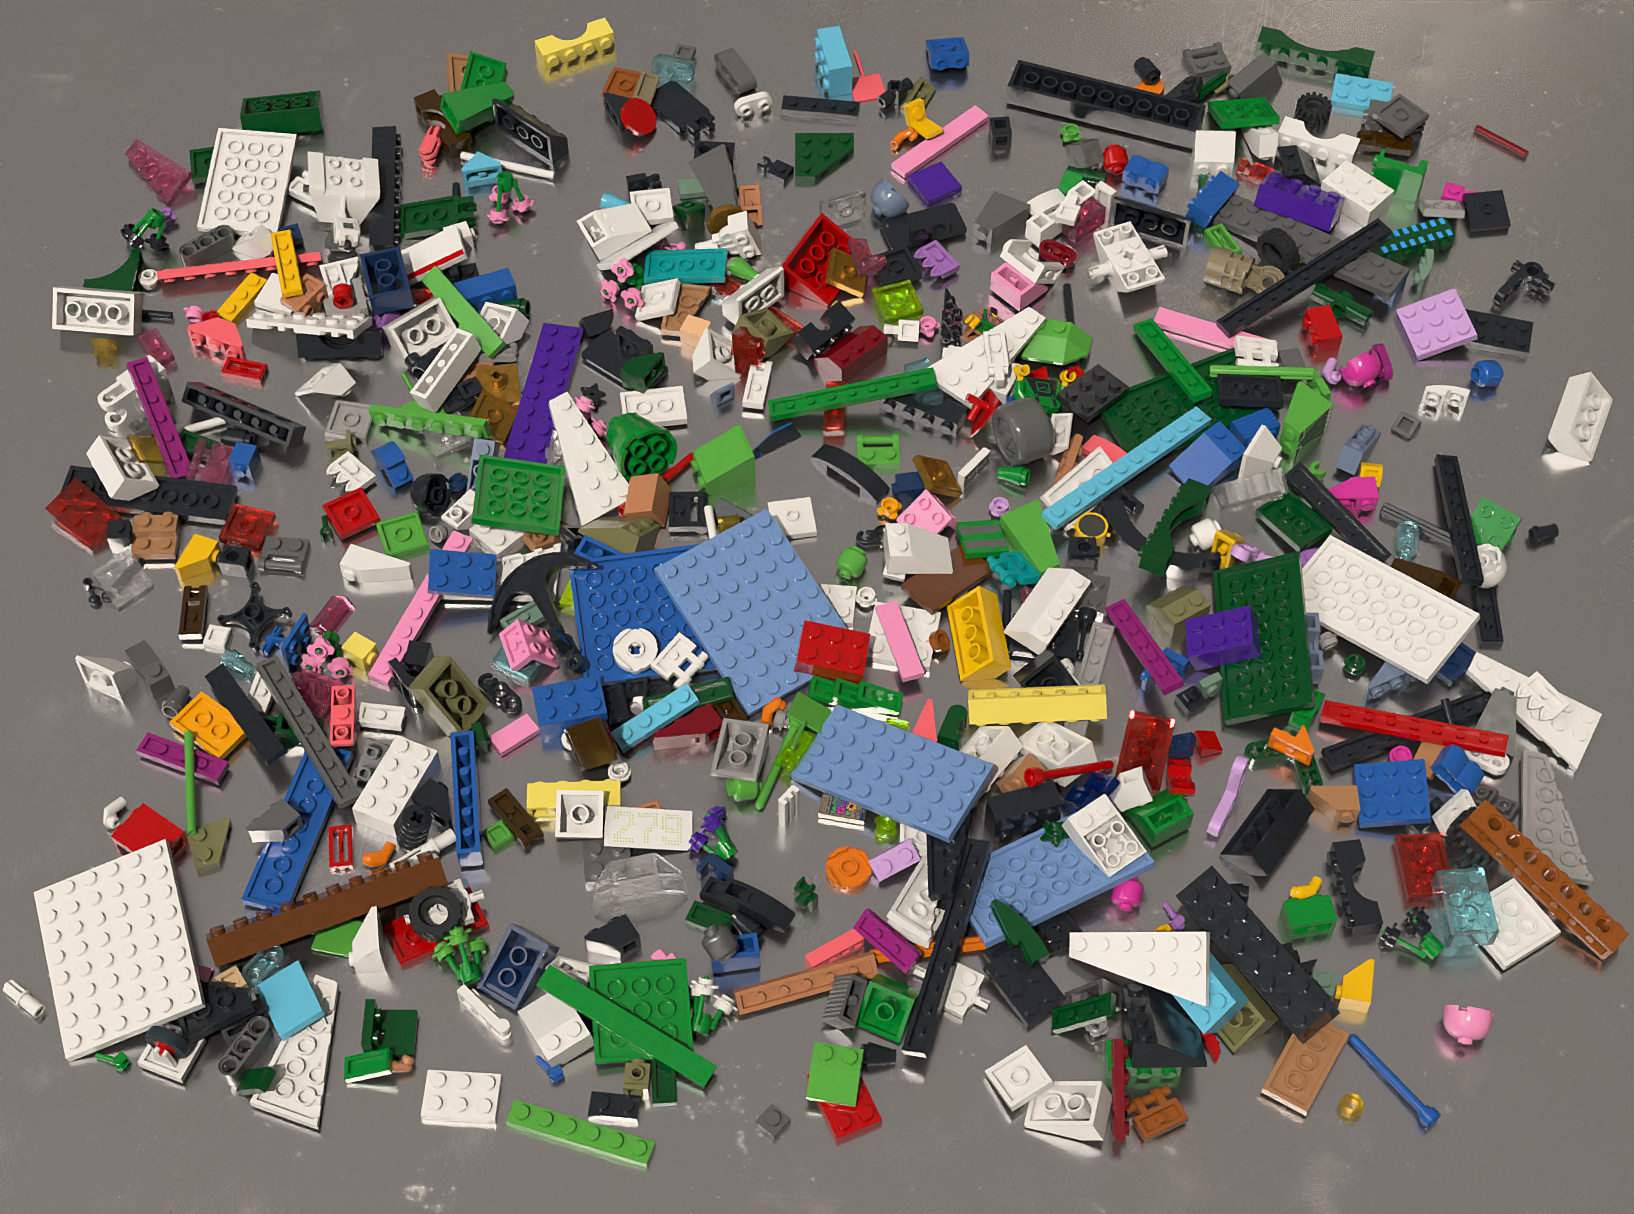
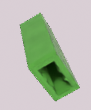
M1037 499L1001 515L1000 526L1003 535L1014 550L1020 551L1042 577L1048 568H1060V562L1047 522L1041 517L1043 510Z

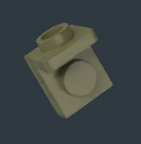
M350 429L346 430V439L325 442L328 460L335 461L348 451L354 456V449H357L356 436L352 437Z

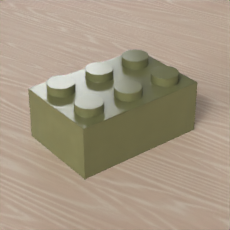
M434 656L408 687V690L447 736H450L452 732L469 731L471 724L475 723L490 705L451 656Z

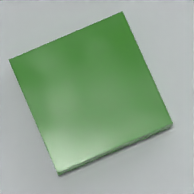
M418 511L376 523L382 546L387 556L399 558L430 549Z

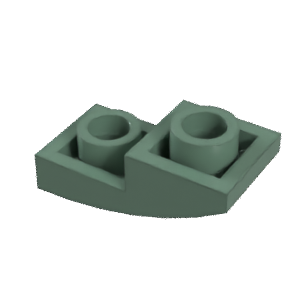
M1425 249L1424 256L1420 257L1417 272L1413 273V284H1416L1417 293L1423 291L1429 279L1434 260V249Z

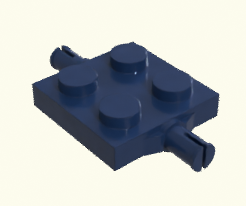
M1461 642L1435 676L1450 687L1463 676L1470 678L1466 671L1476 652Z

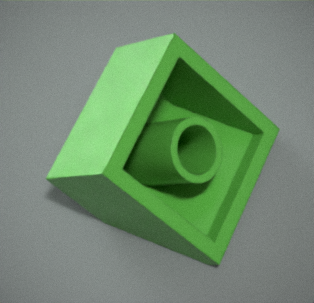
M815 1042L806 1099L856 1107L864 1049Z

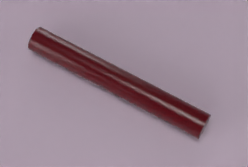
M1477 125L1474 129V132L1523 158H1526L1529 154V151L1480 125Z

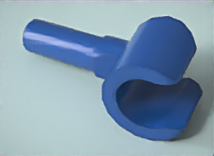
M539 1055L535 1057V1060L547 1071L552 1082L565 1078L559 1064L551 1068L550 1064Z

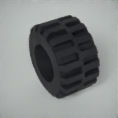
M1474 806L1463 811L1449 825L1450 827L1446 831L1448 836L1445 838V843L1449 844L1447 850L1449 853H1453L1452 858L1454 861L1456 859L1460 861V866L1464 867L1466 865L1468 870L1472 871L1475 868L1477 871H1483L1485 868L1486 870L1490 869L1497 861L1459 826L1476 808Z

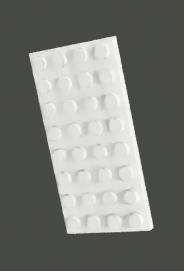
M1331 535L1302 568L1307 613H1319L1321 626L1426 684L1431 681L1480 619L1479 613Z

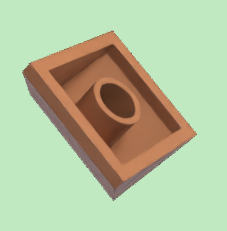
M658 473L631 476L623 516L649 517L655 523L661 525L660 527L664 528L671 487Z

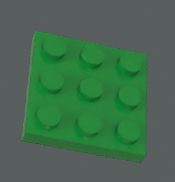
M1265 97L1207 102L1208 111L1220 128L1226 131L1240 127L1252 129L1254 126L1272 127L1275 124H1279V115Z

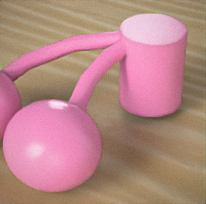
M664 239L655 244L657 250H662L663 248L668 250H685L687 247L684 242L664 244ZM674 245L676 248L670 249L665 246Z

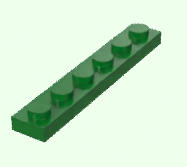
M1152 318L1133 324V331L1193 403L1212 396L1210 386Z

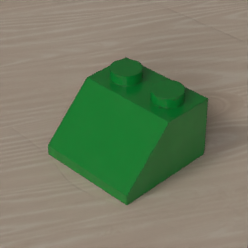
M877 973L869 982L856 1025L900 1043L910 1024L920 990Z

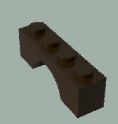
M433 89L414 97L416 112L424 123H437L445 127L440 133V139L442 141V149L450 160L461 156L462 151L468 153L472 151L470 144L472 143V137L467 131L457 135L440 109L442 95H439Z

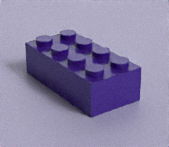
M1273 172L1269 173L1260 183L1253 206L1329 232L1339 219L1345 198L1341 197L1337 192H1326L1321 190L1319 186H1308L1303 184L1301 180L1288 179L1281 173Z

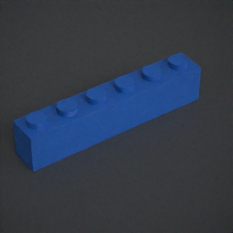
M474 731L450 733L458 862L460 867L483 865L477 749Z

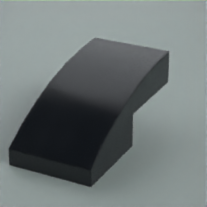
M476 376L456 384L458 390L451 392L441 405L446 414L455 415L479 398L483 388Z
M648 676L626 681L628 700L642 703L643 698L674 691V682L672 679H669V681L666 679L650 681Z

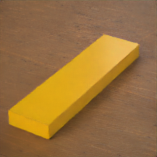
M291 230L270 233L283 298L302 295L303 290Z

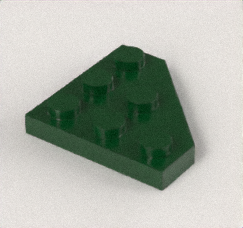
M795 133V182H815L826 170L830 171L837 166L842 158L853 154L854 133Z

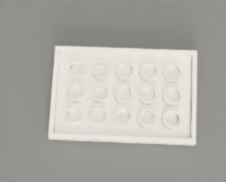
M218 128L197 224L198 231L208 232L217 226L229 225L232 228L233 234L243 235L262 224L271 233L279 232L278 228L281 225L298 140L297 134Z

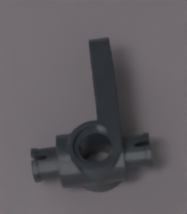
M1516 260L1510 269L1515 274L1497 291L1493 298V303L1501 307L1520 288L1536 292L1542 290L1549 294L1553 290L1555 283L1548 280L1549 275L1543 272V267L1539 263L1527 262L1523 264Z

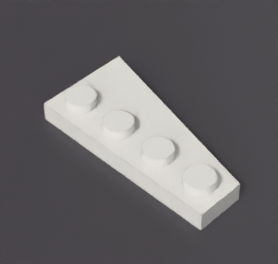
M923 855L886 917L927 943L932 933L931 925L934 922L935 915L933 914L937 900L931 902L928 897L927 857Z

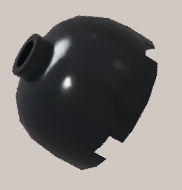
M426 473L417 477L410 489V500L413 507L421 514L440 516L439 513L441 511L445 512L450 503L451 489H447L446 484L449 483L448 479L438 473Z

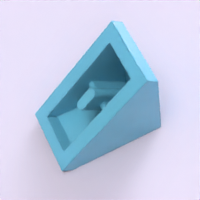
M477 152L461 168L464 185L497 180V174L502 172L501 162L480 152Z

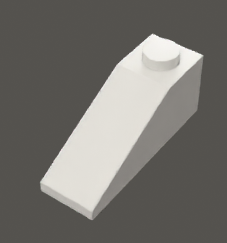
M1254 126L1252 129L1240 127L1254 155L1261 160H1268L1270 157L1275 156L1278 147V133L1271 127Z
M353 544L349 546L339 564L343 577L347 580H355L361 583L412 579L413 577L411 563Z

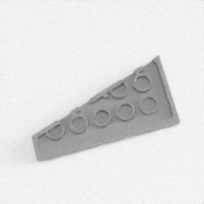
M1523 751L1521 755V833L1529 838L1543 854L1547 855L1561 871L1567 873L1574 883L1592 886L1594 879L1587 869L1585 855L1581 853L1578 845L1579 839L1568 810H1565L1563 805V797L1554 781L1555 775L1547 754Z

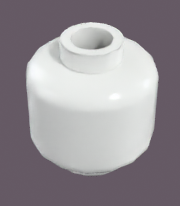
M1206 518L1192 525V534L1189 535V538L1194 547L1199 546L1200 549L1207 550L1212 547L1214 535L1221 528L1216 520L1212 521Z

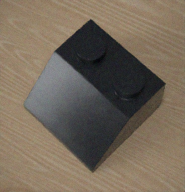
M1297 145L1277 147L1274 159L1277 173H1281L1288 179L1301 180L1303 184L1308 186L1316 185L1321 188L1318 172L1311 155Z
M1049 648L1045 649L1013 675L1022 688L1078 685Z

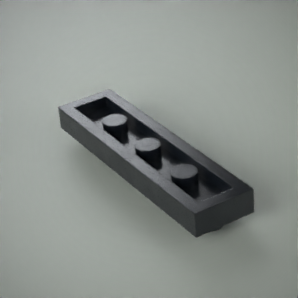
M783 95L781 115L858 121L860 102Z

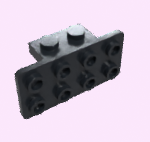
M947 203L896 216L880 222V227L891 250L905 245L911 248L967 232V227L954 203Z
M619 326L615 330L616 335L609 330L602 332L581 353V356L587 362L622 383L620 370L631 358L654 352L650 341L642 339L630 329ZM666 366L663 373L648 389H652L669 372L668 366Z

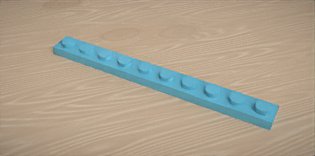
M1197 406L1042 511L1041 517L1055 530H1058L1210 425L1211 418Z

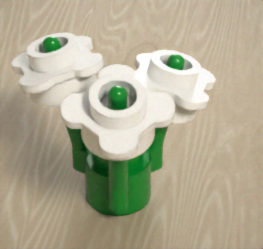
M707 975L699 976V980L692 979L691 985H688L689 999L694 1000L691 1018L692 1031L706 1035L709 1034L710 1029H716L717 1022L723 1013L730 1015L732 1010L738 1011L733 1006L735 1001L731 999V996L722 994L721 997L713 995L714 989H719V985L714 984V979ZM707 995H713L712 997L716 999L713 1006L718 1011L713 1020H710V1014L703 1013Z

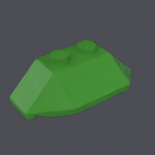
M1046 319L1045 323L1018 355L1024 360L1066 365L1088 357L1093 338L1072 322Z

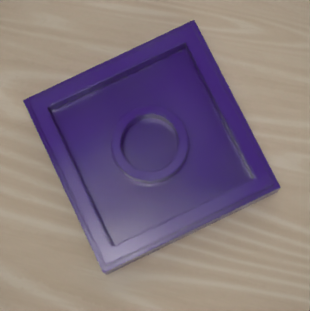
M942 161L908 175L907 181L928 206L962 191V185Z

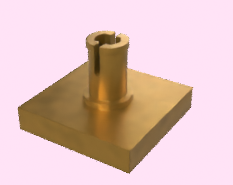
M517 363L475 367L476 378L484 391L511 405H519L521 394Z

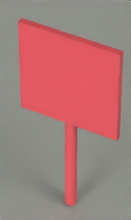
M854 50L861 73L860 77L852 78L854 101L876 100L879 95L885 92L880 74L865 76L858 52Z

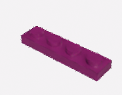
M147 732L136 750L137 754L185 772L184 745ZM194 749L195 776L219 785L230 767L229 762Z

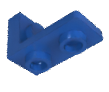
M1166 647L1163 653L1180 677L1183 678L1187 672L1189 659ZM1146 670L1143 671L1140 680H1142L1141 689L1145 691L1153 681Z

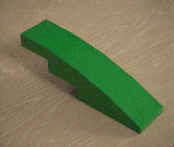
M813 675L810 680L807 697L835 706L837 704L853 710L899 715L903 694L862 680L859 684L837 678L834 682Z

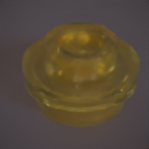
M1346 1094L1340 1099L1339 1110L1347 1118H1357L1364 1111V1102L1356 1094ZM1352 1104L1355 1110L1349 1109L1347 1105Z

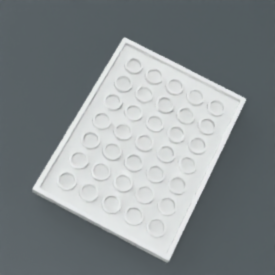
M166 839L34 892L65 1059L69 1062L148 1031L154 1025H163L206 1007L170 845Z

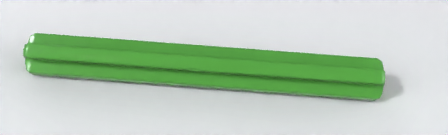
M1210 365L1209 375L1210 377H1217V374L1280 376L1281 379L1313 380L1315 370L1313 367Z

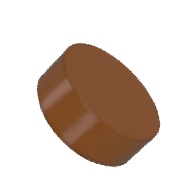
M937 630L930 634L929 643L936 653H942L949 649L950 638L945 631Z

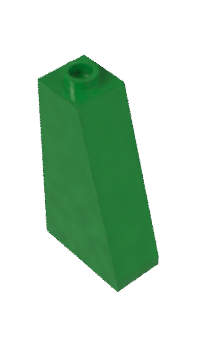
M506 82L447 92L442 95L440 109L458 135L494 118L492 100L496 98L513 102L514 92Z

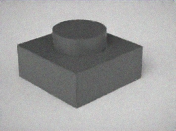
M678 43L672 55V62L691 66L696 54V47Z
M773 1104L755 1121V1125L773 1140L791 1123L790 1118Z

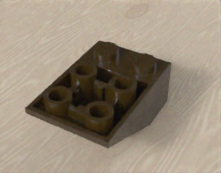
M1395 558L1390 566L1452 600L1461 586L1459 581L1443 571L1400 558Z
M600 716L586 718L563 729L581 771H586L618 759V747L614 740L610 741L607 734L609 727L605 719L601 720Z

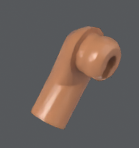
M403 1055L401 1062L393 1060L392 1073L411 1071L414 1068L412 1066L415 1059L411 1056Z

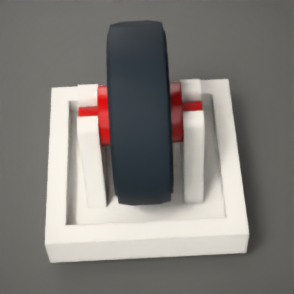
M170 1023L160 1026L154 1025L146 1034L145 1040L148 1045L137 1063L139 1067L183 1083L205 1045L206 1039L203 1037L189 1044L183 1038L180 1027Z

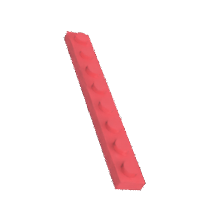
M322 251L296 254L297 264L306 262V266L317 265L318 261L323 259ZM274 256L164 269L156 272L157 278L163 279L165 283L176 281V277H184V280L197 279L196 275L201 274L208 278L217 276L218 272H225V275L237 274V270L245 269V273L257 272V268L265 267L266 270H275L277 266Z

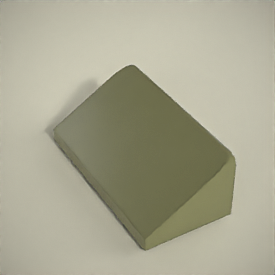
M920 77L914 83L913 88L907 94L900 108L904 110L903 105L918 98L924 100V106H926L936 88L923 77Z

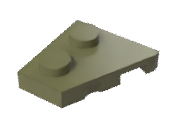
M229 817L196 827L195 835H188L187 830L185 831L198 874L221 867L222 853L228 841V830L232 825Z

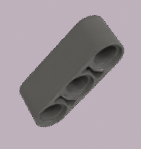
M734 48L714 55L716 66L738 95L757 88L754 74Z
M229 225L217 226L180 246L179 255L183 267L204 265L231 251L236 244L232 228Z
M263 1016L253 1017L220 1059L218 1070L225 1084L230 1086L239 1084L246 1071L253 1067L271 1043L273 1031L267 1018ZM259 1029H265L262 1033H256ZM251 1048L247 1053H241L244 1049ZM230 1068H236L232 1073H226Z

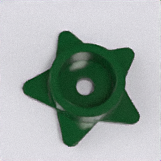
M1063 821L1050 822L1043 825L1045 833L1040 837V840L1042 842H1052L1055 847H1058L1061 840L1070 837L1062 827Z

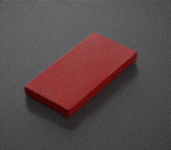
M470 887L465 888L468 894L473 893ZM478 902L471 903V912L475 922L463 926L464 930L472 929L471 932H468L469 937L490 928ZM404 916L382 926L401 968L433 954L434 948L439 944L433 941L432 943L427 942V940L419 938V935L413 931L411 923L406 924Z

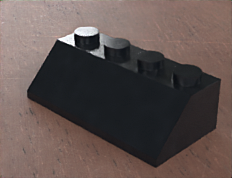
M496 98L492 100L495 125L498 130L552 165L569 152L568 139L563 133L557 132L549 124L543 123L535 115L529 114L522 107L510 101Z
M1114 196L1110 226L1113 227L1130 221L1138 235L1186 248L1193 233L1195 218L1129 198Z
M1267 789L1220 853V856L1249 875L1268 876L1280 857L1285 854V850L1290 843L1297 837L1303 825L1309 820V817L1315 810L1301 789Z

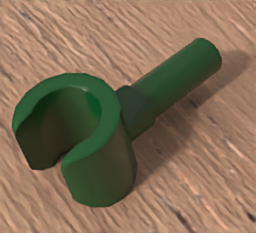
M323 515L321 517L323 527L320 529V537L324 541L323 536L330 534L331 539H334L333 531L328 526L327 516Z

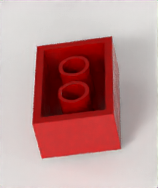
M804 620L794 671L835 680L840 678L859 684L864 675L871 634Z

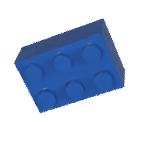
M599 675L532 688L542 740L562 736L564 728L591 717L600 716L601 720L605 719L609 727Z

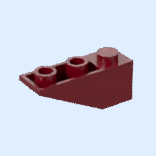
M710 703L700 706L686 717L678 718L670 726L657 730L652 735L653 748L658 750L707 745L719 738L723 720Z

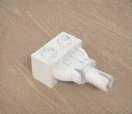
M747 211L728 216V225L723 227L719 233L712 234L711 240L695 243V249L727 248L728 254H740L743 259L761 254V240Z

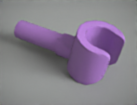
M1166 901L1163 903V906L1172 918L1169 921V926L1175 932H1180L1185 927V919L1181 914L1177 915Z

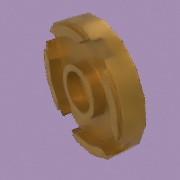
M726 204L715 208L710 213L711 216L706 219L708 231L711 235L719 233L723 227L728 225V216L744 211L739 206L733 207V204Z

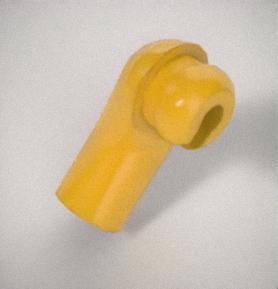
M1313 876L1308 885L1293 886L1290 890V896L1298 899L1309 898L1318 893L1323 881L1319 877Z

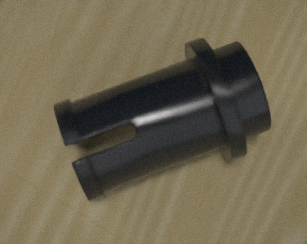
M1555 523L1540 527L1535 525L1529 529L1528 534L1531 541L1540 542L1541 539L1557 537L1559 530Z

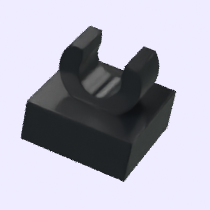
M1194 685L1175 696V701L1187 716L1207 705V700L1203 697L1202 692Z

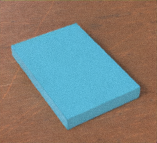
M298 960L256 985L276 1031L283 1041L326 1015L302 964Z

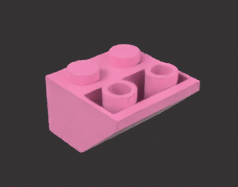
M1007 262L991 273L990 289L1019 312L1048 290L1047 286L1032 282Z

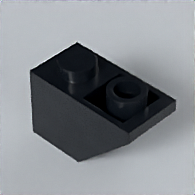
M626 914L612 918L606 925L594 928L584 936L587 951L619 958L641 947L640 935Z

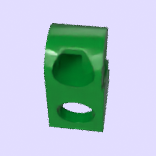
M1314 689L1315 707L1293 711L1288 724L1299 729L1304 725L1306 731H1308L1326 694Z

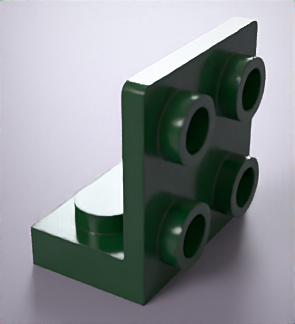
M366 999L361 1038L363 1052L390 1048L393 1050V1057H402L403 1055L413 1057L418 1020L417 1010H382L378 1008L375 999Z

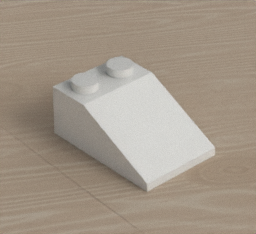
M886 523L883 546L887 574L953 573L947 537L908 523Z
M1040 722L1018 738L1023 745L1020 752L1023 755L1030 753L1046 768L1045 770L1097 762L1091 740L1055 722ZM1081 774L1050 780H1054L1055 783L1066 787Z
M548 993L518 1011L519 1016L551 1068L558 1064L560 1066L564 1065L594 1046V1040L576 1010Z
M1053 1081L1054 1086L1029 1101L1024 1122L1026 1128L1077 1140L1104 1141L1112 1094L1102 1081Z

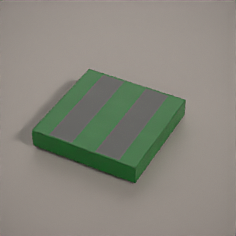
M998 520L956 523L955 528L966 559L988 558L989 556L1000 557L1002 552H1009Z

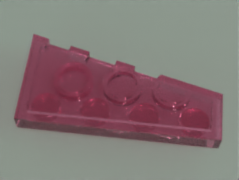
M137 138L125 153L169 206H171L194 176L189 170Z

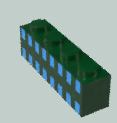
M1442 217L1391 231V236L1370 248L1369 251L1395 263L1410 260L1424 255L1425 249H1434V252L1452 248L1455 232L1446 218Z

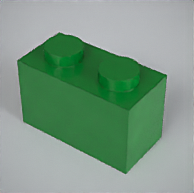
M1315 894L1304 899H1288L1286 902H1283L1280 911L1287 938L1334 931L1337 923V916L1330 894L1323 896Z

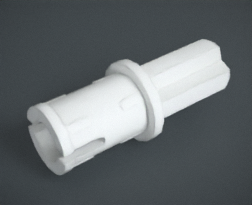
M14 980L4 984L3 991L16 1001V1006L23 1007L34 1018H39L45 1012L46 1006L33 997L30 990H25Z

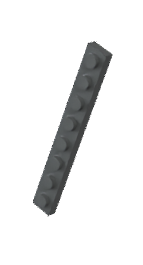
M277 655L256 663V670L339 809L355 803L360 796L359 791Z

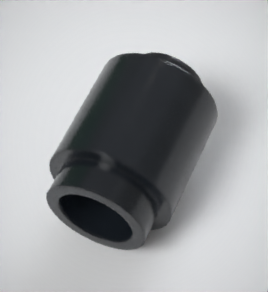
M1141 57L1137 59L1133 67L1139 78L1146 85L1157 83L1161 75L1160 70L1148 58Z
M228 427L221 434V443L224 444L226 449H234L236 442L254 445V434L249 433L248 430Z

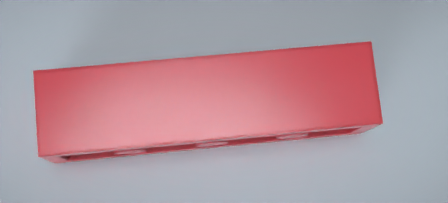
M852 929L806 954L805 963L810 969L835 962L864 946V938L855 929Z

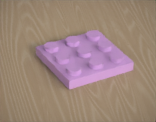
M1455 288L1396 309V314L1418 361L1478 339L1477 333Z

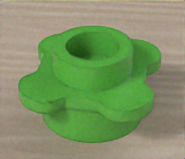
M1067 124L1060 129L1064 142L1080 141L1082 138L1079 134V127L1075 124Z

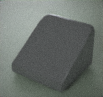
M1402 411L1391 430L1410 440L1422 423L1420 420Z

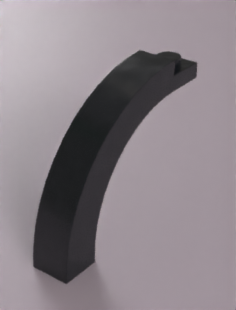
M1124 500L1102 501L1100 515L1108 523L1107 533H1111L1110 540L1124 556L1139 566L1140 558H1138V553L1142 545L1146 546L1147 538L1132 524L1125 510ZM1174 551L1171 565L1164 576L1182 580H1198L1199 573L1201 572L1212 573L1219 570L1221 562L1220 552L1183 553Z

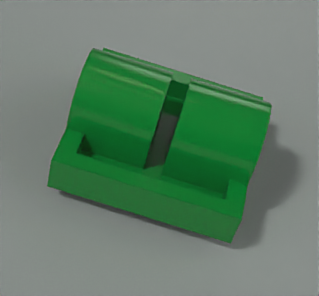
M1482 497L1471 515L1476 544H1491L1503 551L1513 539L1522 518Z

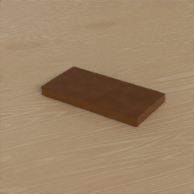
M959 545L950 551L953 568L952 574H916L901 584V590L928 613L933 615L993 574L989 564L982 558L966 559L962 545Z

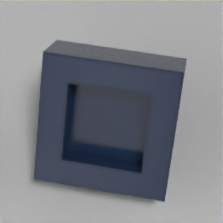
M298 223L278 228L279 232L291 230L294 245L304 243Z
M1192 732L1172 735L1169 756L1173 759L1193 756L1196 736Z

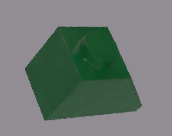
M657 352L631 358L620 370L622 386L644 394L666 369L664 353Z

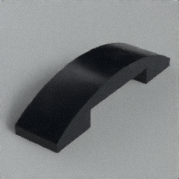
M824 444L811 456V460L825 470L831 468L860 487V493L876 504L890 491V487L870 467L840 448Z

